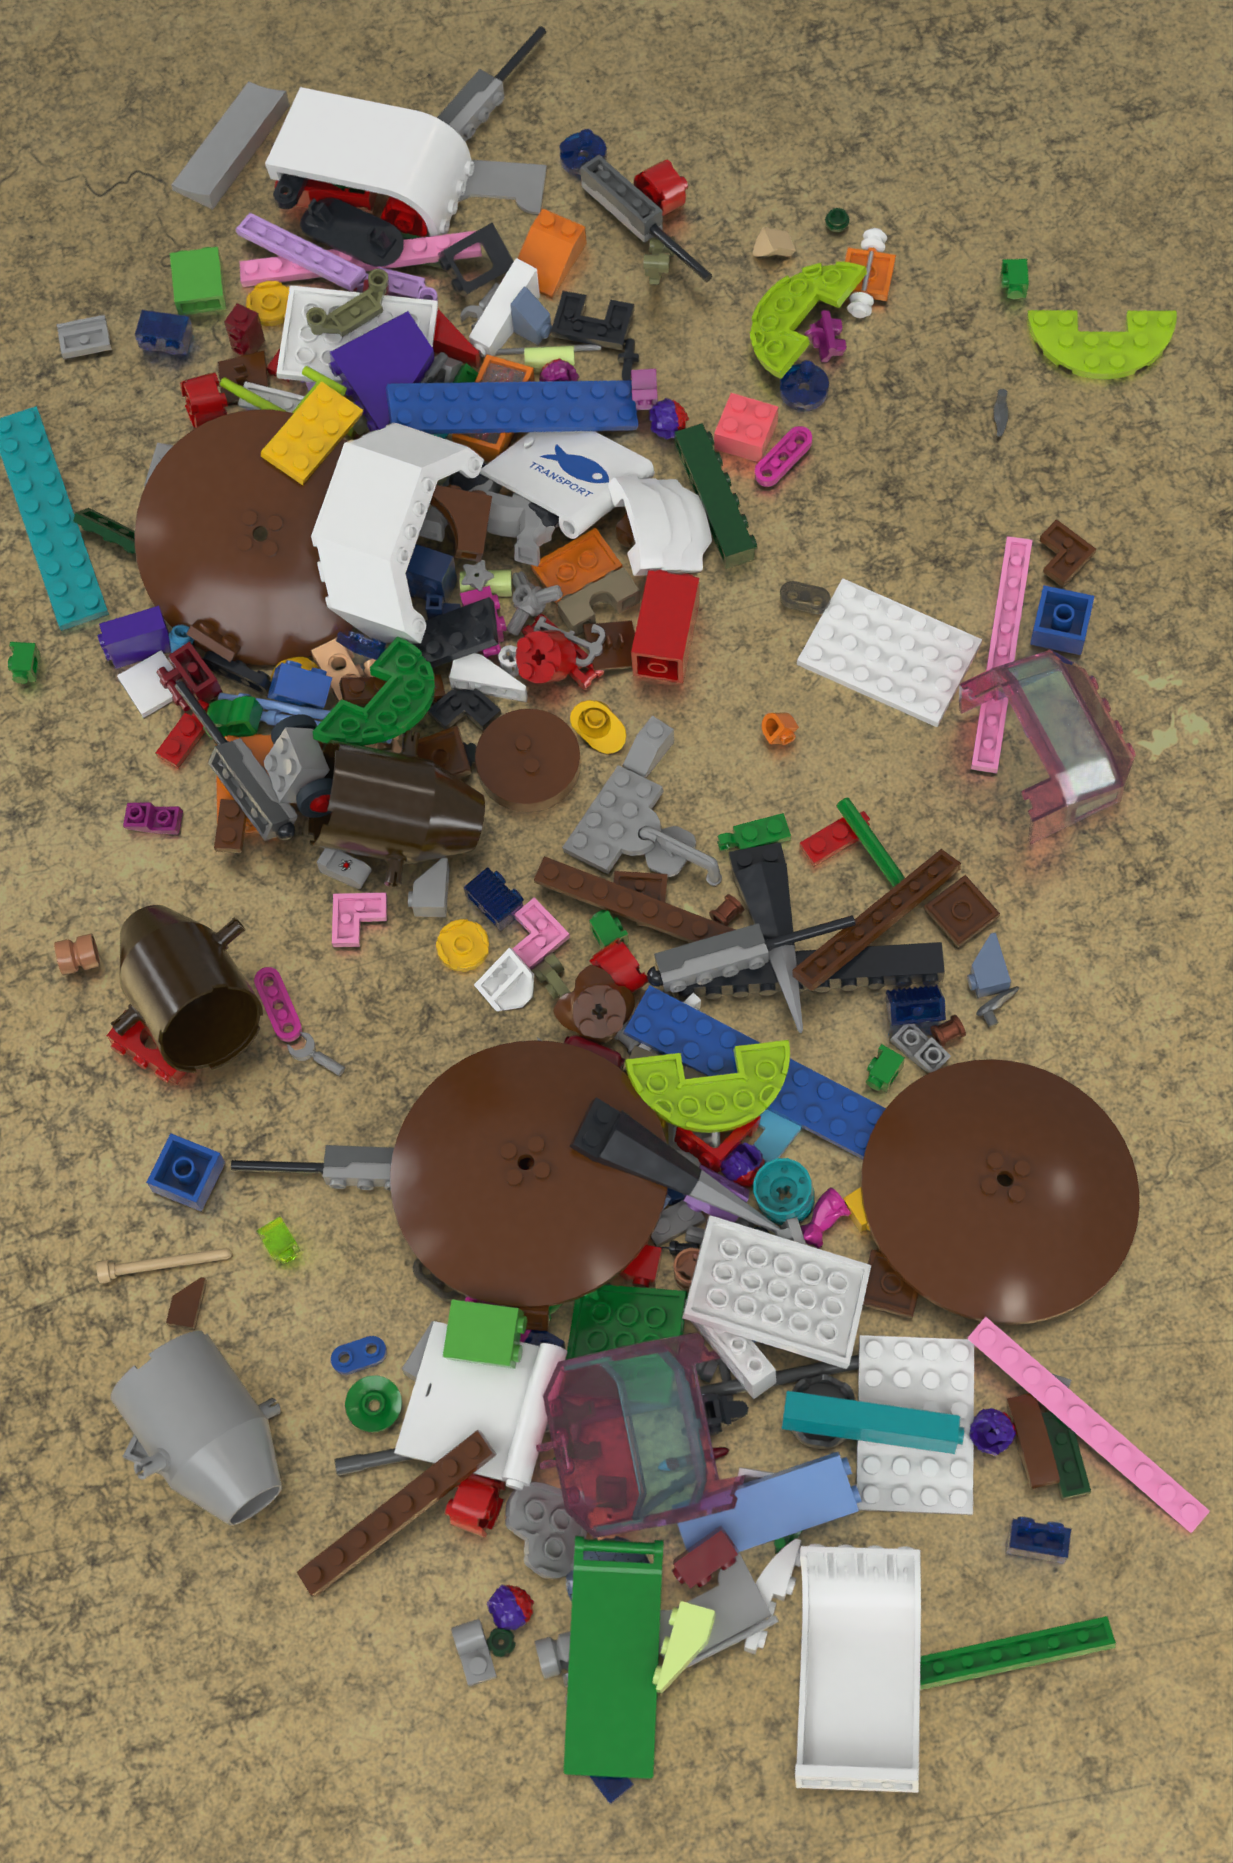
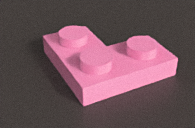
M387 893L333 894V947H360V922L387 921Z
M535 897L514 914L515 919L530 934L512 949L530 970L534 969L544 960L543 958L554 952L570 938V934Z

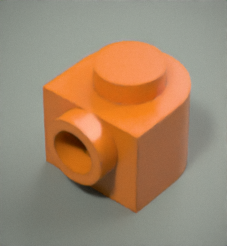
M768 713L764 716L762 731L770 744L786 745L796 738L794 732L799 726L789 713Z

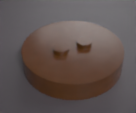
M519 709L498 717L484 730L476 747V768L484 791L496 803L513 811L537 812L553 807L570 794L579 778L581 757L579 744L574 732L561 718L544 710Z

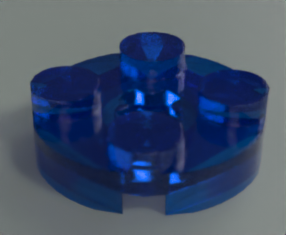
M583 129L578 133L568 136L560 144L561 165L566 172L574 176L575 173L580 174L579 169L582 163L590 161L598 155L605 160L607 159V146L604 140L598 135L593 134L589 129ZM580 152H587V153H588V156H587V157H584L583 155H581V156H578V155H579Z
M806 360L793 365L783 378L780 379V396L791 408L796 409L799 407L805 408V411L813 410L826 401L829 391L828 376L823 369L814 365L812 361ZM800 384H809V390L805 388L799 389Z

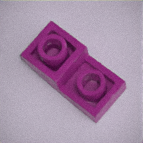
M151 802L127 803L123 827L139 832L179 835L183 810L179 806L155 807Z

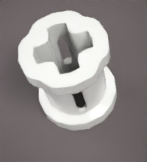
M508 645L503 647L498 654L500 668L512 677H516L519 675L516 663L517 647Z

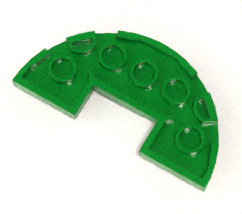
M397 636L370 666V675L387 681L385 685L364 708L341 699L312 731L313 739L326 744L330 740L364 746L393 739L410 730L426 715L434 699L435 680L430 662L426 661L422 656V652L416 646Z

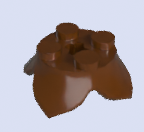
M589 965L578 974L574 990L562 995L558 999L553 1012L565 1028L577 1032L582 1038L604 1045L617 1035L618 1031L622 1029L623 1024L631 1017L635 1007V998L628 988L616 985L611 975L605 970ZM600 1004L603 1010L596 1015L592 1012V1009H596L595 1005Z

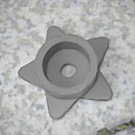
M481 560L476 565L464 564L463 566L466 575L462 580V585H470L478 591H482L487 581L494 578V575L486 570L484 560Z

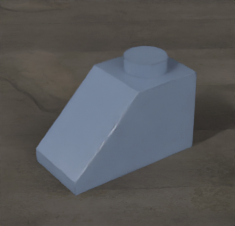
M523 287L510 304L513 331L539 345L543 338L546 339L551 333L550 313L528 288Z
M996 932L989 935L972 963L970 974L967 975L969 988L971 991L975 990L977 999L999 994L1010 988L1011 980Z

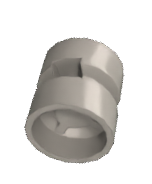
M570 1631L559 1634L557 1640L547 1637L535 1641L544 1679L560 1675L562 1669L568 1671Z

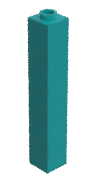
M787 1391L782 1429L949 1454H955L957 1444H963L965 1427H960V1416L792 1391Z

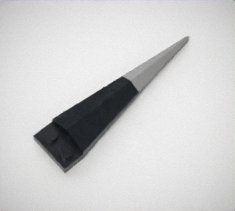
M781 842L730 851L729 860L734 881L753 923H759L764 940L793 932L787 863L785 862ZM795 943L772 949L769 952V960L798 1032L802 1033L803 1024L798 980L793 977V969L797 967Z
M597 1097L592 1100L569 1147L594 1162L678 1191L774 1233L780 1230L777 1225L623 1110L618 1111Z

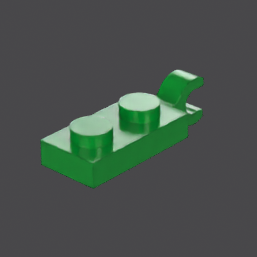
M784 813L733 826L734 834L723 833L718 835L719 841H717L720 852L735 847L741 850L791 841V834Z

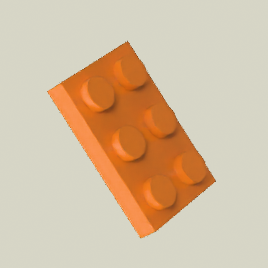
M596 528L541 558L538 566L531 565L532 571L544 588L555 585L561 587L562 598L582 590L590 582H597L612 570L623 568L619 559ZM560 598L559 600L554 601L557 606H558L557 603H558L562 598Z

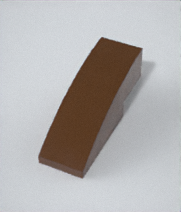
M1030 1393L1007 1398V1413L1016 1430L1015 1442L1031 1489L1060 1483L1051 1443L1037 1399Z

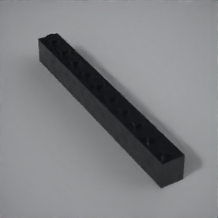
M942 942L867 946L814 991L827 992L835 988L852 991L858 987L880 989L885 985H896V987L904 988L917 983H923L925 986L937 985L939 982H943L945 974ZM816 950L795 951L797 966ZM769 960L763 967L752 970L747 968L740 970L731 977L719 976L713 978L707 984L698 985L696 983L689 985L680 992H673V997L685 1001L692 993L697 997L706 996L708 999H718L722 995L746 997L752 993L770 996L776 994V992H782V989ZM798 981L799 993H802L803 990H810Z

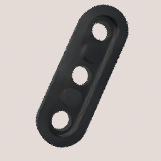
M283 173L273 192L276 206L285 210L295 207L309 178Z
M206 651L202 659L211 671L259 694L267 695L269 693L271 678L265 672L251 670L245 663L239 660L229 662L214 651Z

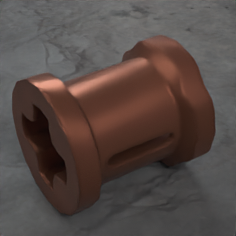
M727 894L724 897L725 901L716 910H711L709 916L713 921L729 927L728 923L738 913L742 914L744 907L735 897Z
M955 1014L950 1017V1020L938 1026H930L933 1038L942 1047L957 1037L963 1038L966 1036L964 1026Z

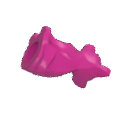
M830 1187L820 1196L813 1209L811 1222L800 1226L805 1242L808 1245H814L817 1249L823 1245V1232L831 1228L840 1216H849L851 1214L844 1200L835 1189Z

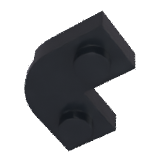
M453 689L437 701L428 711V715L444 730L452 727L459 719L466 715L483 731L502 714L501 709L477 689H474V691H456V689Z

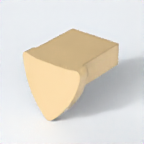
M763 227L756 239L753 255L768 257L774 254L791 257L796 249L788 231Z

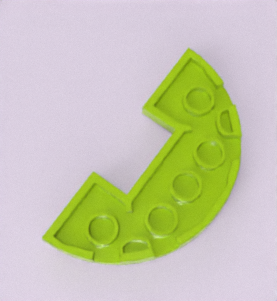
M837 261L836 265L822 266V263L802 268V272L792 277L787 275L774 284L757 304L751 319L750 339L757 359L762 366L774 376L782 379L810 344L807 336L794 330L819 300L839 308L867 274L866 267Z
M1028 310L1027 312L1031 336L1034 342H1037L1042 348L1043 354L1057 366L1062 365L1072 370V373L1092 379L1122 378L1135 374L1136 370L1146 365L1149 367L1163 354V351L1170 343L1177 320V311H1127V332L1078 331V310Z
M789 1040L735 1046L733 1051L737 1073L685 1079L681 1053L626 1059L625 1066L634 1089L645 1103L656 1112L657 1116L677 1127L690 1131L704 1133L724 1132L750 1123L766 1111L774 1102L788 1073L790 1046Z

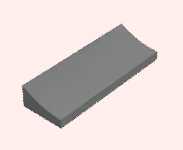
M248 81L172 183L173 191L210 209H214L289 107L287 92L265 88Z

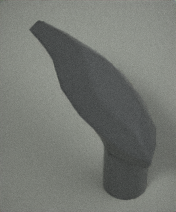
M1005 389L998 390L993 410L998 437L1002 436L1008 422V392Z
M1016 986L1000 993L981 1006L976 1015H983L988 1027L998 1024L999 1022L993 1011L1000 1008L1004 1002L1010 999L1019 990V987Z

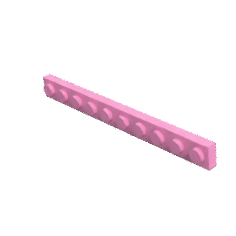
M476 231L404 240V249L401 256L394 263L382 268L387 269L439 262V252ZM475 243L456 254L454 260L482 256L481 243ZM336 249L327 250L365 269V271L378 269V267L365 264ZM281 256L240 261V282L242 287L256 286L265 281L287 282L321 277Z
M1007 536L971 765L972 770L997 773L1032 547V540Z
M986 1316L967 1337L969 1341L1190 1533L1194 1531L1210 1512Z

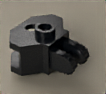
M715 1392L701 1394L698 1398L679 1405L680 1412H692L694 1423L690 1427L683 1428L684 1434L688 1436L703 1433L706 1436L723 1433V1428L731 1425L732 1422L737 1421L739 1418L745 1417L748 1414L749 1407L743 1400L727 1401V1395L720 1396L715 1394Z

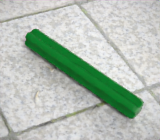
M848 797L839 801L836 807L892 887H895L905 879L904 875Z

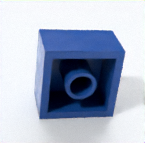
M1043 585L1030 645L1081 655L1095 596Z
M287 660L286 663H281L275 668L267 698L317 709L325 707L333 678L326 676V671L318 668H312L311 671L302 669V664Z
M170 1133L146 1183L152 1192L202 1212L225 1165V1161L219 1152Z

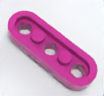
M803 426L792 428L756 465L755 480L757 483L765 487L775 485L811 448V431ZM796 441H802L803 443L797 444ZM785 457L787 460L782 461L780 458ZM765 474H770L771 476H770V477H764L763 475H765Z
M272 967L262 968L254 977L256 989L277 1037L284 1042H292L301 1035V1022L279 972ZM268 980H272L273 984L271 986H265ZM278 1003L283 1004L281 1009H275L274 1007ZM287 1026H292L293 1030L291 1032H284Z

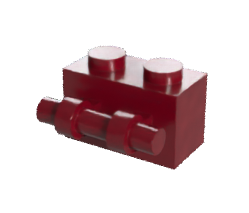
M190 642L168 655L174 669L168 672L165 667H161L156 672L160 677L161 685L170 691L173 695L172 700L184 712L190 710V707L175 688L176 682L180 678L198 701L201 699L207 703L223 692L218 680Z

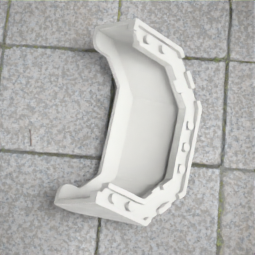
M391 423L381 430L372 431L359 439L344 443L311 535L313 546H317L320 561L317 564L321 582H325L328 596L325 597L327 607L375 642L392 643L398 636L410 643L421 644L426 630V623L424 617L414 610L405 574L437 481L458 471L467 478H475L480 473L484 459L467 446L398 423Z

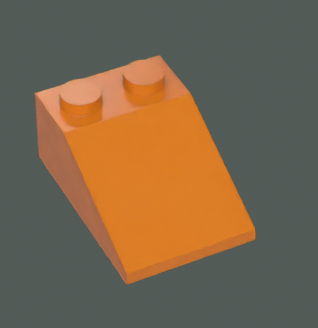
M542 208L532 224L517 258L537 269L540 294L551 299L554 297L587 244L586 228L581 224Z

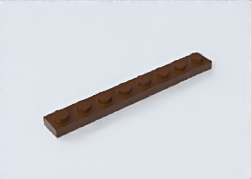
M940 849L855 918V926L839 931L793 969V977L808 989L814 991L960 871L961 862L943 849Z
M545 856L534 878V883L603 910H608L611 913L689 943L736 930Z
M479 1430L475 1431L298 1570L297 1574L310 1595L318 1596L494 1458L497 1454L483 1433Z

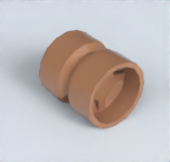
M92 933L78 936L74 943L69 939L54 943L56 959L63 976L78 972L80 966L84 970L100 967L99 952Z
M697 1248L684 1249L674 1259L675 1283L681 1290L687 1293L690 1290L700 1251Z

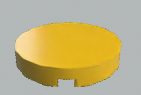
M265 281L253 287L254 290L247 295L246 307L258 312L261 325L276 326L284 323L290 288L278 281Z
M459 919L448 923L442 928L436 941L439 959L446 967L454 971L466 972L474 970L483 964L489 954L490 943L487 932L480 924L468 921L467 919Z

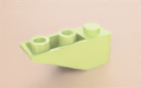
M680 1601L679 1608L673 1607L669 1625H673L671 1637L665 1636L661 1649V1654L665 1655L662 1667L657 1666L653 1678V1684H657L656 1690L658 1693L662 1694L706 1647L716 1617L714 1610Z

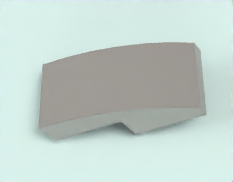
M910 1019L889 1039L904 1055L927 1073L938 1070L951 1057L934 1038H928Z

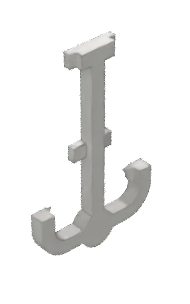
M543 616L539 618L533 631H540L541 628L544 630L561 631L568 640L589 649L590 654L586 659L581 660L576 657L575 664L585 667L590 665L595 656H599L603 652L602 644L605 640V631L596 624H593L591 633H599L600 636L593 643L574 636L575 632L572 630L567 633L545 623L546 618Z

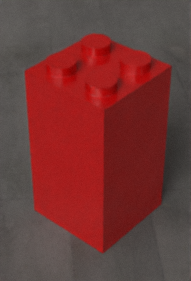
M648 570L631 651L633 676L684 683L700 604V582L698 577H694L691 574H671L665 570Z

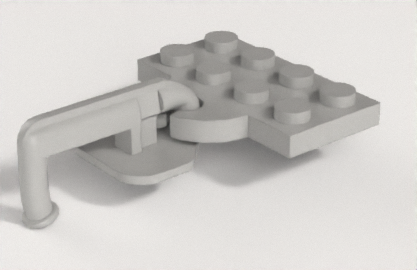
M619 765L562 847L564 853L606 874H609L621 854L630 856L645 854L648 868L656 873L668 874V877H673L681 871L688 860L707 869L706 880L710 885L716 886L722 880L717 860L695 849L696 839L692 833L678 826L662 829L661 822L652 808L664 792L663 787Z

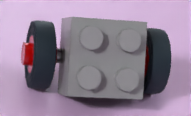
M299 714L287 717L274 726L271 732L274 746L265 757L264 766L269 774L279 802L297 803L300 812L306 817H323L332 813V811L327 809L333 779L324 778L329 771V767L319 742L313 739L312 731L317 727L315 720L311 716Z

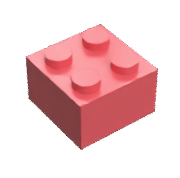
M731 393L714 433V449L759 463L765 456L778 424V406Z

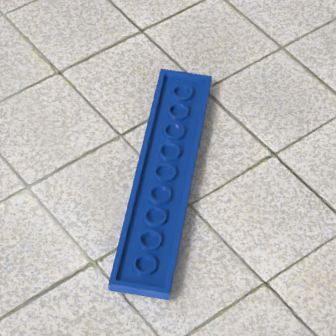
M632 380L387 384L386 386L390 424L398 423L428 434L637 430L639 426L635 401H632Z
M651 985L648 986L623 1033L662 1055L681 1053L683 1066L695 1069L706 1076L737 1073L734 1047L760 1043ZM790 1058L784 1084L776 1099L767 1110L863 1159L870 1135L886 1108Z

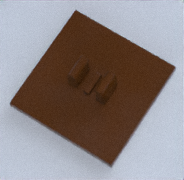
M264 350L218 362L220 382L225 377L241 386H244L245 382L269 387L266 353ZM220 386L221 393L224 392L228 404L239 402L240 398Z
M632 620L595 623L604 629L605 640L602 644V654L595 656L592 661L594 671L632 668L631 651L635 636ZM583 624L582 627L586 641L590 643L596 642L600 634L591 633L593 624Z

